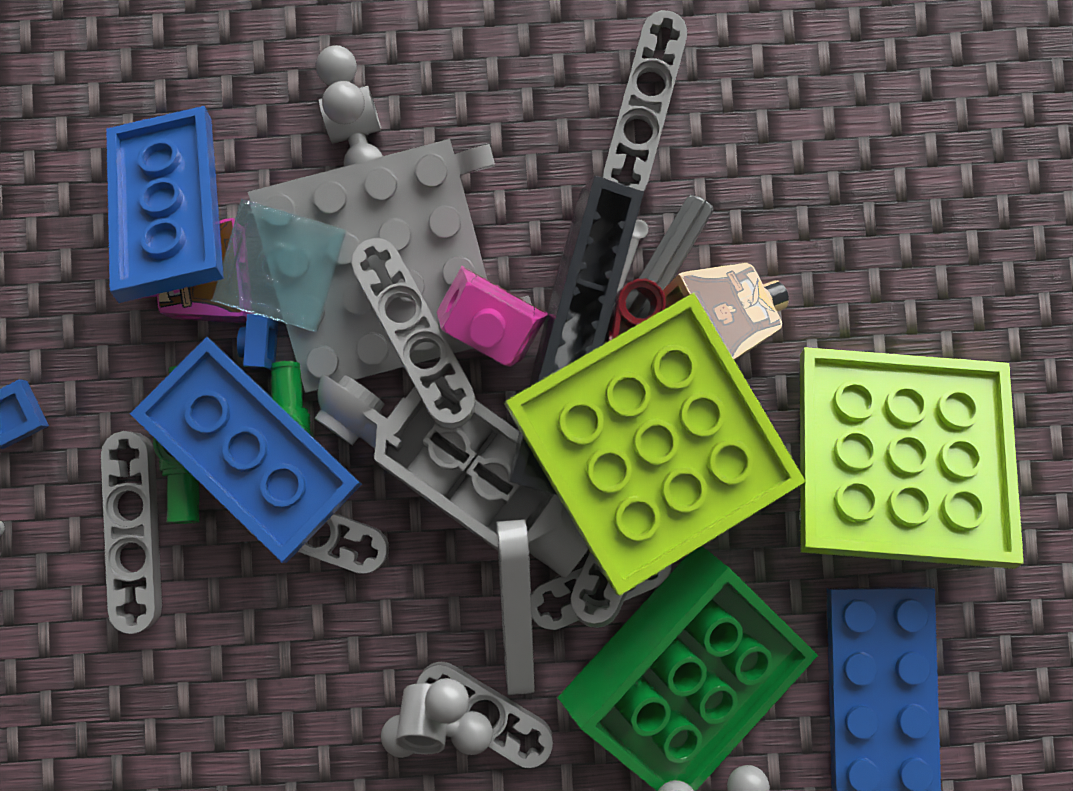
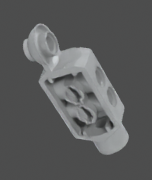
M325 375L321 376L318 385V402L321 410L315 417L318 422L352 446L358 438L364 440L375 448L374 460L377 465L497 551V522L525 520L529 553L563 578L570 574L589 549L558 496L509 482L519 431L478 401L475 403V412L467 423L456 428H446L437 424L432 419L415 387L406 398L401 399L390 416L385 418L379 413L385 404L352 378L344 375L341 381L337 383ZM443 376L434 380L442 397V403L436 408L439 411L448 408L452 415L461 411L460 401L465 398L464 394L461 393L454 396ZM434 381L422 384L427 389Z

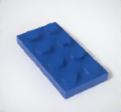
M205 106L106 128L110 292L117 302L122 303L224 279L212 119Z
M208 337L130 413L282 563H287L362 485Z
M930 587L827 588L832 791H941L935 589Z

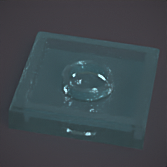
M241 199L223 261L224 279L218 280L212 301L317 332L346 230Z

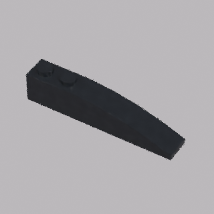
M596 175L580 191L548 307V316L544 323L529 387L603 345L644 191ZM519 430L509 482L558 496Z

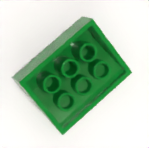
M700 546L684 558L557 698L581 730L656 791L663 784L674 780L685 782L696 791L818 655L727 565L703 546Z

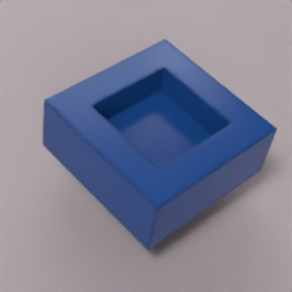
M247 314L246 327H240L238 331V356L244 358L243 366L252 370L271 371V364L276 362L278 321L269 315Z
M19 379L0 389V449H5L49 427L28 381Z

